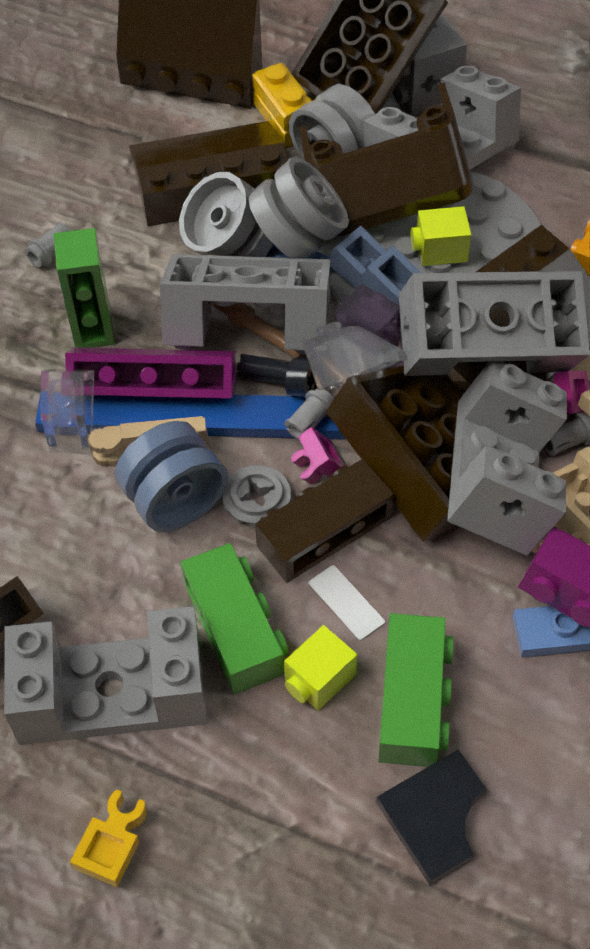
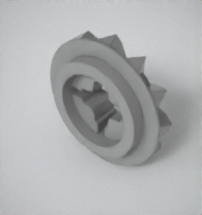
M253 465L239 469L228 478L227 486L222 495L225 512H229L236 523L243 521L254 528L255 523L266 512L272 509H280L291 502L290 485L284 475L271 467ZM250 487L253 488L254 492L257 491L260 496H264L263 506L257 505L255 500H250Z

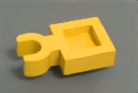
M115 790L108 799L107 809L109 817L107 821L104 822L92 817L70 860L72 869L116 888L139 844L138 836L129 831L138 827L144 821L147 814L146 803L141 799L138 800L132 812L121 813L119 808L124 801V796L120 790Z

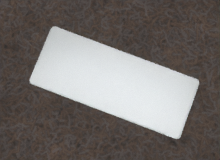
M331 565L308 582L359 640H362L385 623L380 614L335 565Z

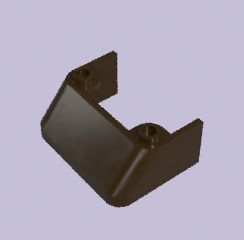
M445 82L437 85L442 105L426 108L417 118L416 125L418 131L343 154L341 145L335 141L323 139L312 144L307 126L299 127L305 161L309 162L328 180L341 198L347 211L348 226L337 236L351 234L360 226L368 229L416 215L419 210L436 209L460 202L471 195L474 189L472 177Z

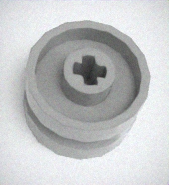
M336 84L319 94L315 100L306 103L292 113L289 120V133L297 153L303 160L305 159L299 127L304 125L307 126L312 144L323 139L335 141L341 145L344 154L364 148L363 121L375 115V113L358 92L349 86Z
M292 157L276 171L274 175L275 180H265L251 192L249 204L256 222L268 239L289 258L308 259L321 249L322 239L331 240L346 229L349 219L341 198L328 180L309 162L299 157Z
M216 172L203 178L191 190L181 210L179 228L185 245L200 255L265 257L273 243L264 234L250 209L249 196L254 188L230 172Z

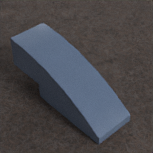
M362 226L358 227L334 247L329 257L331 259V267L365 296L399 317V293L413 273H421L394 245L386 251Z

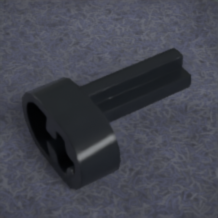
M241 354L236 371H239L238 377L284 384L287 395L306 398L305 396L308 391H315L320 387L323 364L319 359L300 356L293 358L291 361Z

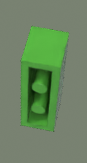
M95 228L54 233L57 273L75 347L93 348L115 345L111 307Z
M228 543L180 561L184 585L195 606V610L233 695L285 675L284 657L289 655L288 647L282 632L279 629L272 631L267 619L271 617V613L263 593L255 594L250 582L254 581L246 557L238 558L232 544Z
M390 613L379 763L428 767L437 762L439 751L448 750L449 722L440 721L441 706L449 707L451 698V678H443V663L452 664L453 636L445 635L446 618Z

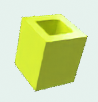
M465 206L419 210L417 227H411L410 237L412 250L419 251L422 266L468 262L471 231Z
M322 625L284 660L285 687L300 703L307 701L319 711L357 675L358 654L325 625Z

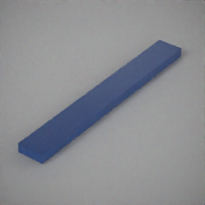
M41 390L35 425L37 432L91 433L94 429H99V427L103 429L109 426H120V424L203 416L206 421L208 436L295 438L288 432V427L284 425V422L306 401V398L271 395H234L232 398L66 394V391ZM324 417L314 428L329 439H346L330 417Z

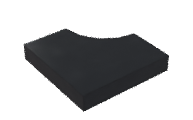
M459 749L376 797L378 807L429 886L469 863L473 858V853L465 837V820L471 807L485 795L486 788Z

